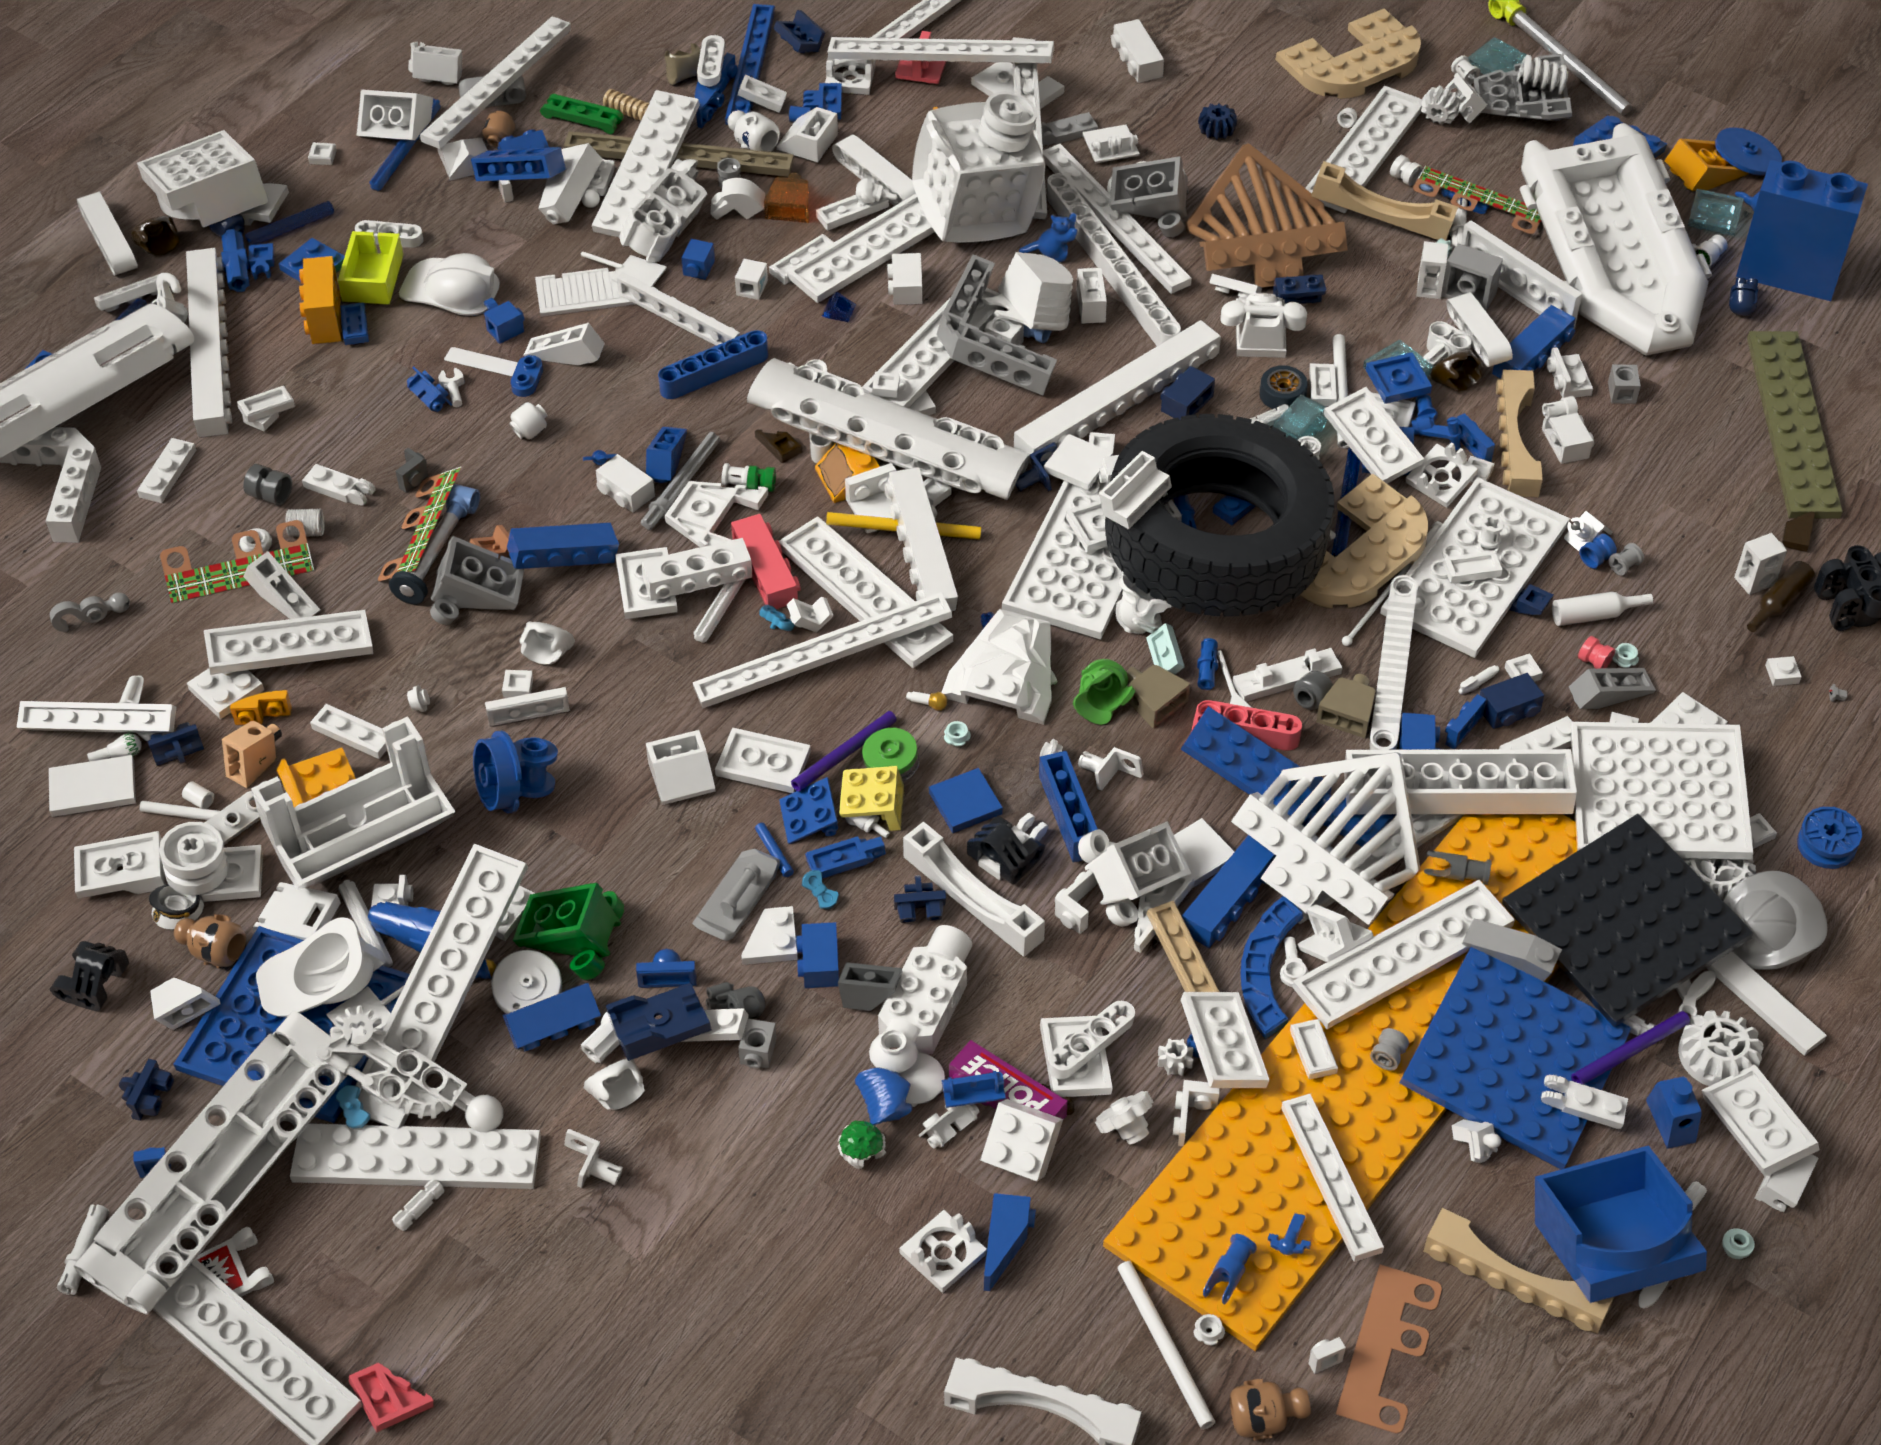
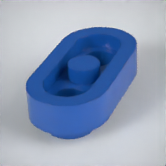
M527 355L518 361L511 378L512 392L516 396L526 397L535 392L543 373V365L539 357Z

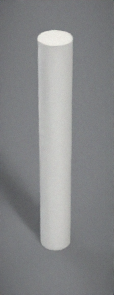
M141 801L140 803L141 812L209 820L220 812L217 810Z

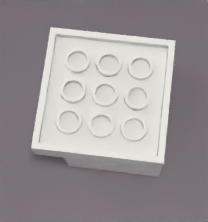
M224 130L137 163L142 179L156 193L160 207L165 214L179 219H199L202 227L269 202L255 159Z

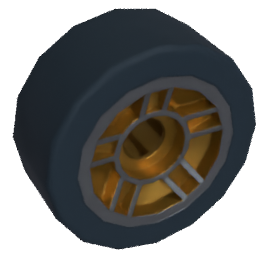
M1282 365L1269 368L1261 378L1260 399L1270 409L1275 408L1277 410V407L1286 404L1291 411L1303 405L1306 399L1307 378L1303 372L1291 366Z

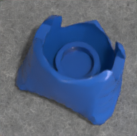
M878 1067L862 1071L856 1076L855 1084L865 1099L870 1123L873 1125L899 1120L912 1111V1105L906 1103L911 1084L900 1073Z

